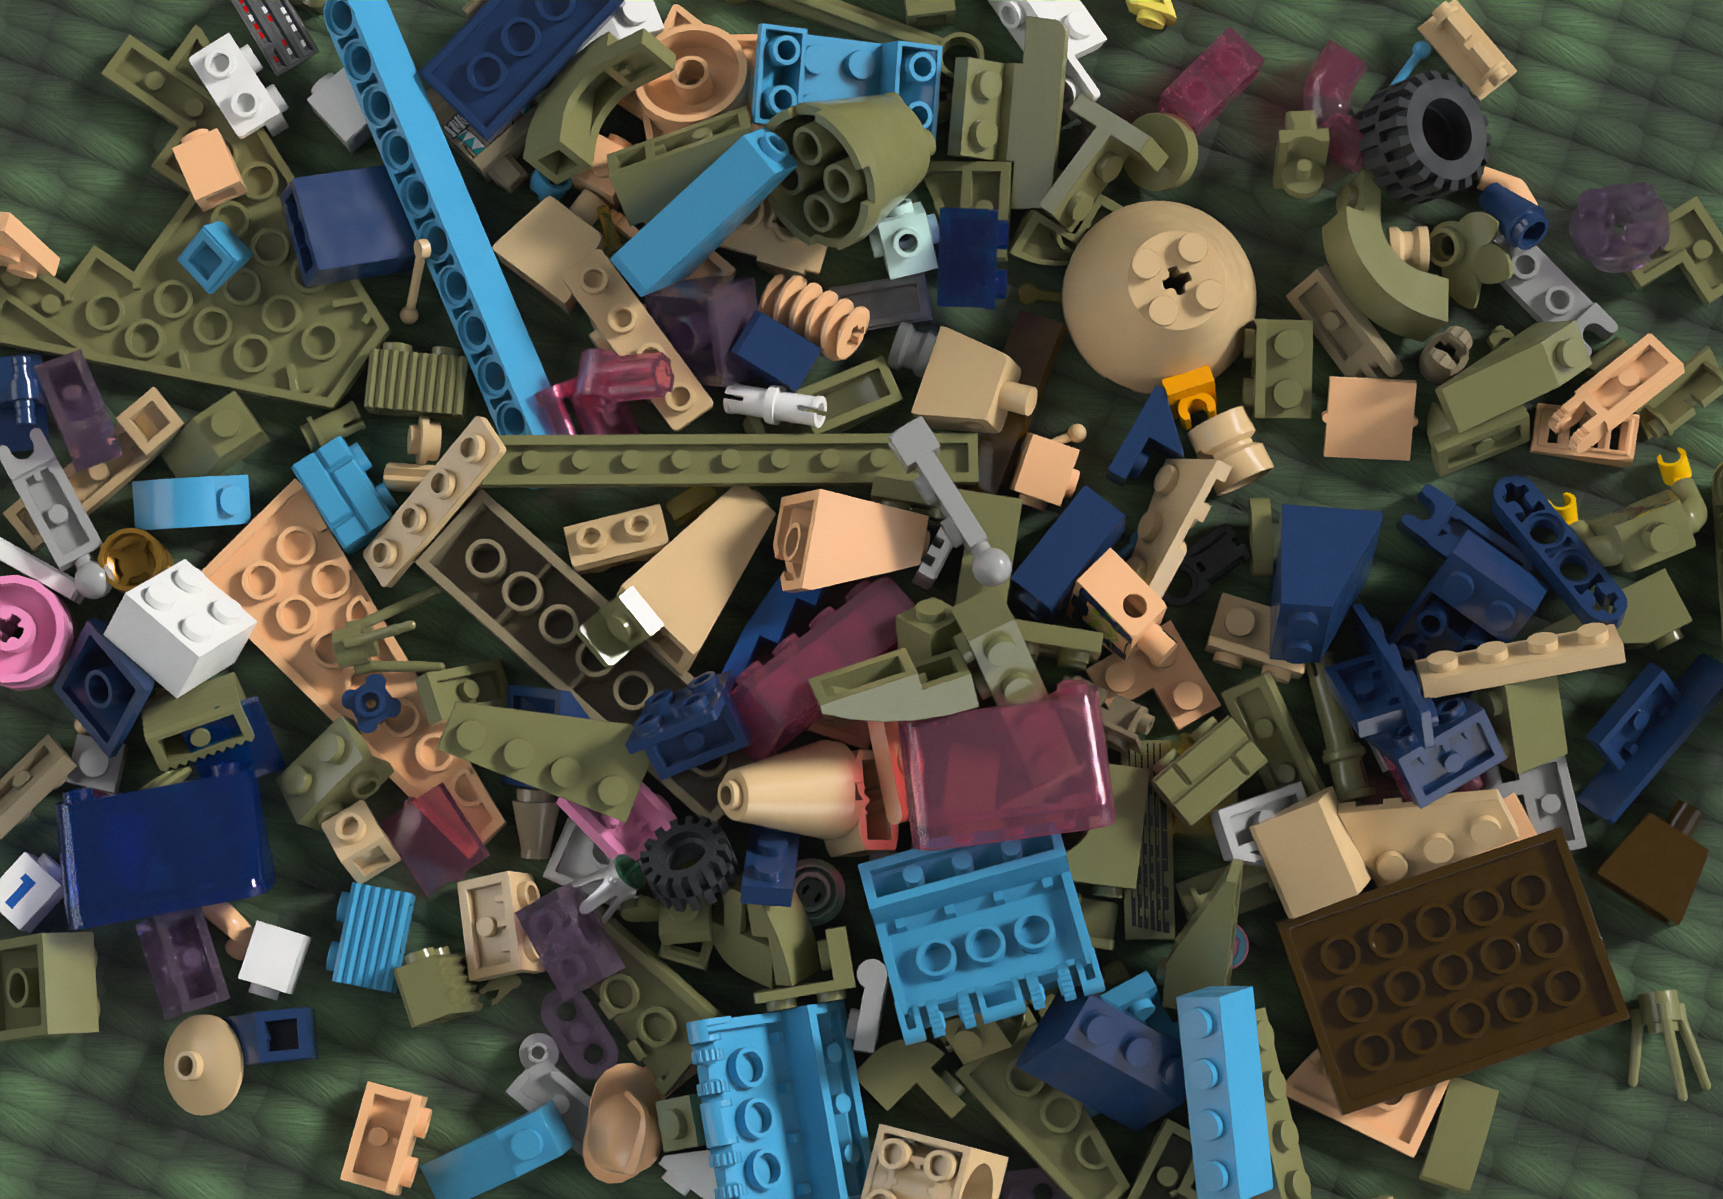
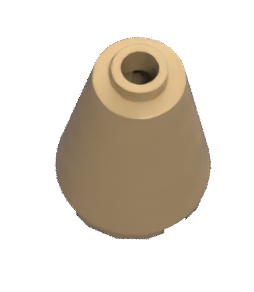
M820 740L728 771L718 787L717 796L720 807L731 820L824 840H832L846 837L857 824L862 811L863 800H855V784L862 783V775L855 755L846 744L839 741Z

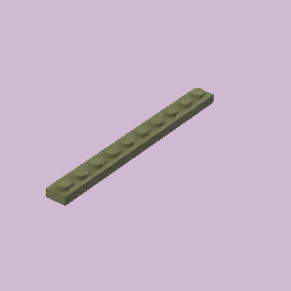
M892 433L498 435L506 447V453L481 481V488L872 486L874 476L913 482L919 475L916 470L909 474H906L888 445L890 442L888 436ZM933 433L940 444V453L936 457L954 485H977L979 482L978 433Z

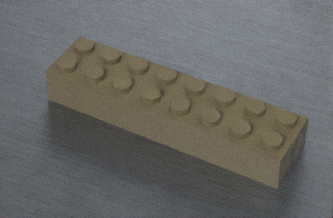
M483 489L479 491L415 561L423 573L440 586L442 590L553 689L570 691L590 719L634 724L645 706L644 702L649 697L665 689H670L674 693L688 687V684L694 679L689 672L681 675L646 640L632 648L614 665L605 668L577 635L576 631L609 601ZM748 726L753 738L746 747L663 780L659 778L651 761L646 772L697 818L700 819L701 816L707 817L711 823L716 821L721 825L728 816L719 805L717 793L725 774L732 769L778 755L779 753Z

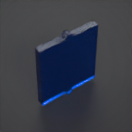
M258 696L241 701L244 713L255 735L253 741L245 740L243 745L235 744L233 749L226 747L224 752L217 750L214 755L207 753L205 759L198 757L194 762L208 794L241 782L248 785L252 782L253 778L286 767ZM234 714L182 732L190 753L242 734ZM199 728L208 730L211 737L210 742L202 747L194 746L190 740L191 733Z

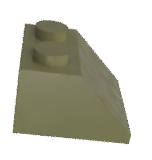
M93 932L39 933L0 940V1042L65 1037L99 1032L98 1019L101 1007L97 997L96 986L98 956L94 947Z

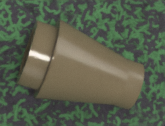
M517 788V799L512 800L521 846V858L549 859L551 857V844L560 807L556 804V795L536 788Z

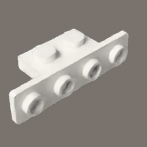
M988 0L1003 25L1009 30L1023 52L1027 16L1056 19L1067 26L1069 40L1063 109L1071 120L1077 119L1069 108L1080 93L1094 102L1100 97V91L1077 59L1099 49L1107 40L1080 0Z

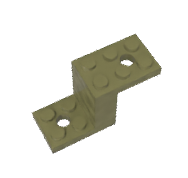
M874 476L871 502L929 516L928 527L936 530L940 529V522L946 519L936 502L929 506L925 503L913 482ZM957 489L986 533L989 545L992 548L1003 550L1013 564L1023 499ZM965 548L955 605L992 588L980 584L975 579L972 572L974 557L972 554L969 555ZM1011 574L1007 581L1002 585L996 586L1005 603H1007ZM1015 619L1034 663L1037 662L1038 656L1056 658V666L1079 671L1086 670L1087 664L1097 663L1101 654L1104 633Z

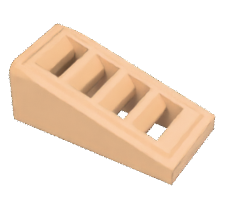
M1542 403L1536 405L1530 453L1627 468L1633 463L1640 415L1632 414L1615 427L1620 429L1618 450L1609 449L1611 430L1609 433L1605 431L1597 444V448L1589 447L1584 453L1576 454L1568 446L1570 428L1564 433L1558 434L1557 443H1548L1550 429L1548 421L1553 413L1562 406ZM1585 411L1579 421V429L1592 418L1587 411Z

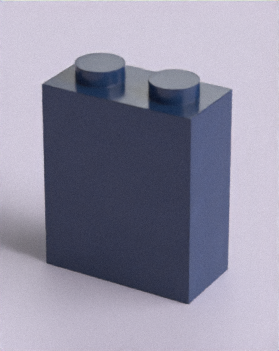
M385 165L293 178L280 195L305 287L413 270L416 258L414 241L417 239Z
M1084 485L1011 576L1013 598L1017 601L1015 607L1032 622L1039 623L1043 619L1047 623L1054 625L1068 608L1076 581L1109 548L1114 550L1125 537V515L1088 486Z

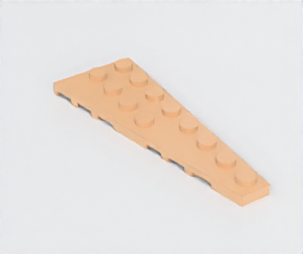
M294 479L202 572L205 577L231 599L238 602L248 614L258 621L249 639L333 722L342 715L353 719L357 725V718L352 710L346 709L342 704L344 692L349 689L356 690L366 683L367 677L371 674H379L385 678L387 691L393 698H397L401 702V712L397 717H389L387 721L377 725V729L373 733L360 732L372 756L391 763L394 773L389 778L470 858H473L507 822L469 761L436 749L446 723L430 726L415 679L418 678L416 672H370L356 675L354 666L340 669L332 644V631L345 628V622L364 618L379 610L307 492ZM384 620L373 625V628L376 630L388 625ZM394 636L378 640L380 654L371 657L372 661H409ZM374 699L368 700V708H374L376 706V701Z

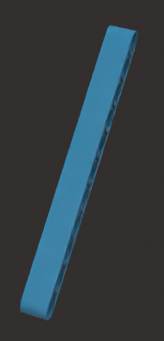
M326 0L324 5L326 27L416 239L426 238L430 242L431 255L429 258H425V261L499 435H571L387 0Z

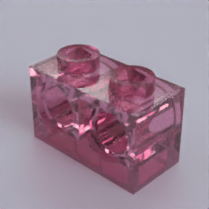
M1229 26L1161 93L1157 109L1160 112L1173 113L1183 118L1197 137L1260 75L1265 59Z

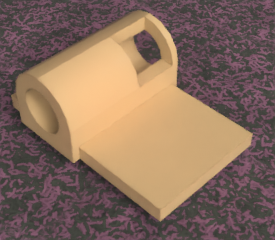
M766 197L719 247L757 257L756 262L760 269L772 275L784 274L787 276V279H790L798 274L805 277L806 272L819 275L828 246L819 243L809 246L798 239L781 222Z

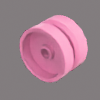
M19 575L0 576V686L16 691L41 689L56 681L78 640L77 621L69 605L40 582ZM20 627L24 631L22 636L17 639L13 637V634Z

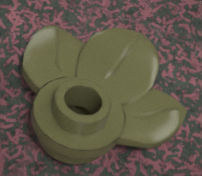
M1484 212L1468 213L1459 222H1442L1429 234L1430 260L1442 268V277L1449 279V296L1468 309L1476 308L1482 283H1501L1507 281L1513 275L1509 254L1501 245L1494 242L1500 223L1494 217ZM1451 239L1454 243V251L1451 248Z

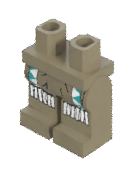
M432 87L426 92L446 141L478 172L487 184L493 180L498 186L511 194L525 182L528 174L515 159L524 153L529 126L539 105L535 99L489 144Z

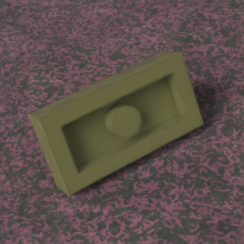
M1432 402L1427 414L1426 425L1427 435L1431 444V461L1439 477L1530 441V418L1523 404L1459 434L1452 433L1441 404Z

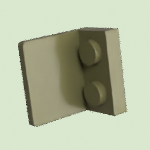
M847 924L826 927V938L818 939L817 941L822 971L832 969V977L803 981L794 986L780 985L774 986L772 989L769 987L757 989L753 994L755 1004L766 1002L767 1011H776L797 1007V1004H799L798 997L816 994L817 1003L847 998V988L856 987Z

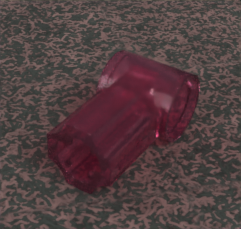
M605 349L584 350L580 357L573 402L578 407L587 411L606 413L615 410L617 402L664 398L667 392H672L675 376L671 369V360L663 352L620 356L615 352Z

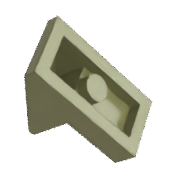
M500 659L428 672L415 679L430 726L446 723L455 701L507 708L509 684Z

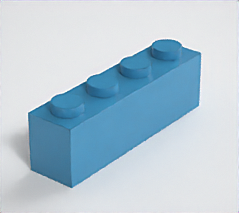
M1209 986L1177 996L1197 1199H1249L1274 1189L1253 986Z

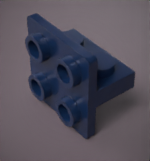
M728 670L718 675L714 671H709L694 678L688 684V687L674 693L670 689H665L649 697L644 702L645 706L639 718L634 722V728L625 744L629 754L644 750L659 778L663 780L748 746L753 736L730 695L737 679L733 671Z

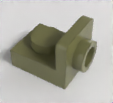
M631 586L607 602L584 622L576 632L605 668H609L632 648L651 637L664 623L635 588Z

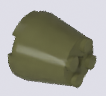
M888 92L884 95L810 101L796 104L777 113L765 126L785 141L789 148V154L799 164L767 198L781 222L802 242L809 246L819 243L824 246L837 248L838 250L844 249L864 239L924 179L929 168L930 156L936 151L934 136L929 130L923 128L916 114L904 103L901 96L894 92Z

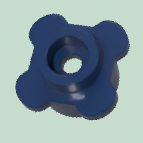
M379 674L369 675L365 684L356 690L349 689L345 691L342 696L343 706L346 709L352 710L357 718V728L364 733H373L377 729V725L384 723L389 717H397L401 712V702L390 695L386 689L385 678ZM374 699L376 701V706L374 708H368V700Z

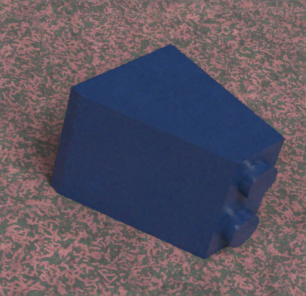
M1282 504L1273 549V576L1271 577L1270 659L1285 660L1292 664L1320 663L1350 611L1351 605L1354 604L1369 578L1383 520V511Z

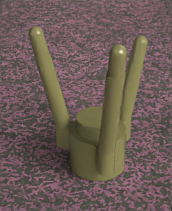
M433 586L364 618L345 622V628L333 630L331 633L332 644L340 669L354 666L356 675L370 672H433L444 670L445 664L443 662L372 661L371 657L380 654L378 640L399 635L416 628V623L413 620L374 630L373 625L439 595L441 587Z
M1664 990L1637 995L1639 1008L1629 1010L1632 1033L1628 1085L1636 1087L1638 1084L1643 1028L1647 1026L1648 1035L1664 1034L1679 1101H1687L1688 1094L1675 1036L1677 1031L1681 1033L1702 1089L1709 1090L1711 1082L1687 1020L1685 1003H1679L1677 990Z

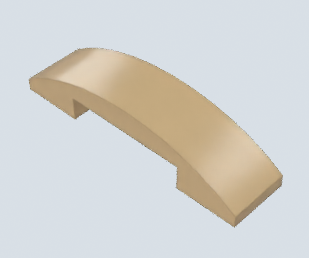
M152 387L116 417L118 423L63 469L87 515L94 512L134 479L186 426L155 387ZM21 498L3 512L4 516L33 551H37L46 545Z

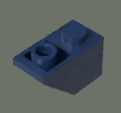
M301 1007L262 1011L221 1018L231 1026L240 1041L244 1057V1067L319 1059L315 1010L312 1008Z

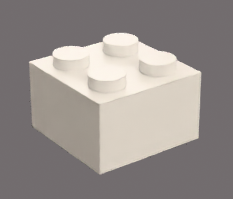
M184 559L126 592L103 635L174 697L179 698L235 663L258 621L248 614L238 602L231 599L205 577L202 571Z

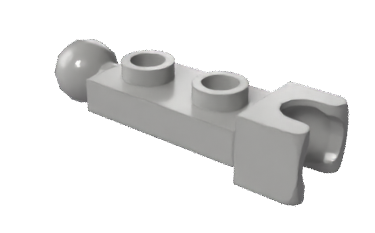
M1498 231L1494 242L1501 245L1509 254L1513 268L1512 277L1499 284L1538 323L1575 320L1582 339L1584 331H1591L1600 339L1608 340L1618 330L1617 323L1596 302L1593 303L1537 246L1528 250L1511 247ZM1583 339L1584 344H1585L1586 349H1587V352H1588L1589 357H1590V355L1592 354V350H1591L1590 346H1589V345L1585 342V340Z
M920 416L888 436L890 440L888 445L906 474L916 470L919 477L913 480V483L925 503L929 506L936 502L946 519L941 521L940 525L951 544L955 548L963 544L968 554H972L974 557L972 572L975 579L987 587L1002 585L1009 579L1012 572L1011 560L1003 550L992 548L987 542L986 533L936 457L940 453V444L923 417Z
M34 428L30 432V438L34 444V452L29 458L17 459L12 455L8 447L2 445L0 446V461L60 571L63 572L75 565L77 571L74 583L77 591L88 599L102 598L113 587L106 582L105 571L110 579L114 581L113 572L109 566L105 564L103 569L99 566L98 561H95L93 555L100 552L103 542L40 428Z

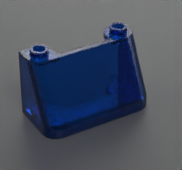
M240 760L220 762L210 765L212 774L203 776L200 779L109 796L93 795L92 787L63 792L64 801H60L54 804L64 902L69 930L91 928L230 902L267 893L277 883L255 765L241 768Z

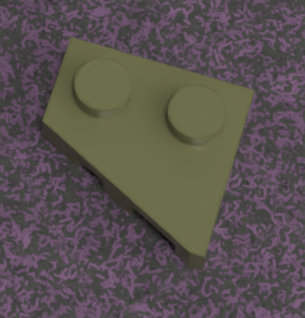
M930 161L924 181L960 261L1008 262L1011 223L1010 205L1014 170L1011 162Z

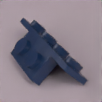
M1361 603L1351 605L1356 643L1364 656L1325 667L1326 685L1359 738L1372 734H1381L1389 729L1408 724L1424 749L1435 747L1433 727L1439 725V719L1432 699L1430 697H1422L1416 675L1412 670L1405 671L1403 668L1399 650L1395 643L1388 644L1386 642L1384 630L1378 617L1371 618Z
M1701 654L1674 684L1663 669L1649 662L1586 736L1606 764L1577 797L1579 805L1608 824L1615 823L1723 697V664L1706 654Z

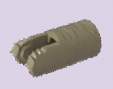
M1450 326L1445 332L1437 334L1429 340L1419 357V369L1427 381L1442 385L1463 371L1469 360V349L1473 343L1469 332L1459 326ZM1442 350L1448 351L1452 355V357H1450V355H1448L1446 352Z

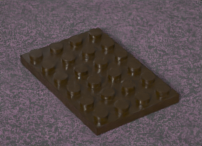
M1562 826L1350 897L1300 917L1274 923L1341 1116L1630 1019Z

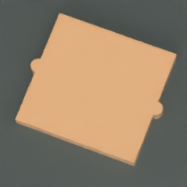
M1330 376L1327 411H1323L1321 415L1322 420L1326 422L1324 457L1410 461L1413 427L1418 424V419L1414 415L1416 380Z

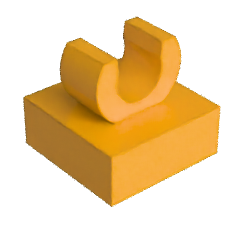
M1209 365L1162 379V387L1166 392L1173 419L1179 418L1180 424L1184 429L1192 428L1190 418L1192 413L1204 410L1208 415V419L1217 415L1215 380Z

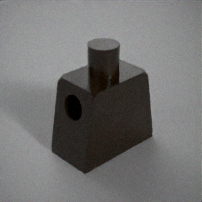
M1678 800L1665 821L1651 813L1641 816L1592 870L1589 877L1669 928L1679 925L1685 915L1709 854V850L1691 839L1692 834L1704 815L1690 804Z

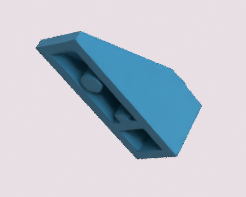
M551 1100L422 1164L420 1168L436 1199H471L562 1156L575 1143L554 1101Z

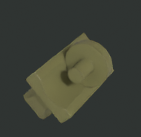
M1315 111L1286 112L1285 130H1279L1272 176L1273 189H1284L1295 198H1311L1318 194L1323 187L1329 147L1328 128L1317 129Z

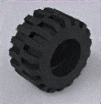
M1439 71L1417 74L1377 91L1371 96L1372 101L1366 103L1362 110L1365 119L1359 120L1358 131L1363 134V139L1359 140L1358 143L1360 151H1364L1367 159L1363 163L1367 171L1372 170L1374 173L1373 181L1379 188L1385 186L1387 188V195L1394 200L1401 198L1403 203L1410 205L1417 202L1419 204L1427 203L1471 186L1472 182L1478 180L1484 173L1482 166L1488 164L1490 157L1486 147L1491 146V135L1486 133L1485 127L1489 125L1486 115L1482 116L1479 109L1482 104L1477 96L1471 97L1469 94L1470 88L1463 81L1456 83L1454 75L1447 72L1440 75Z

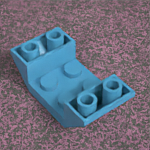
M764 23L758 24L752 124L765 127L777 113L803 102L884 95L888 92H894L901 96L904 103L916 114L923 128L932 133L936 142L943 46L899 40L881 44L807 34L808 29Z

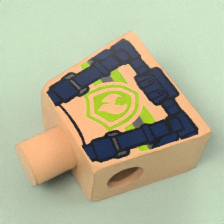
M1111 548L1076 581L1066 615L1084 630L1104 633L1102 645L1121 660L1127 661L1140 648L1157 665H1160L1178 646V642L1160 627L1167 608L1165 602Z

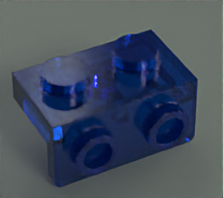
M940 207L937 306L995 310L997 299H1006L1007 269H998V249L1008 250L1009 220H999L1000 209Z

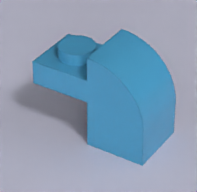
M248 475L187 477L132 482L136 529H175L239 525L251 522Z

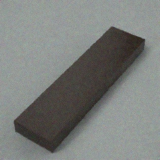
M1019 310L1003 353L1008 355L1021 368V376L1018 383L1036 387L1038 394L1036 406L1029 416L1008 411L1004 426L999 433L971 432L978 433L979 482L977 485H955L957 489L1003 495L1065 337L1067 327L1064 323Z

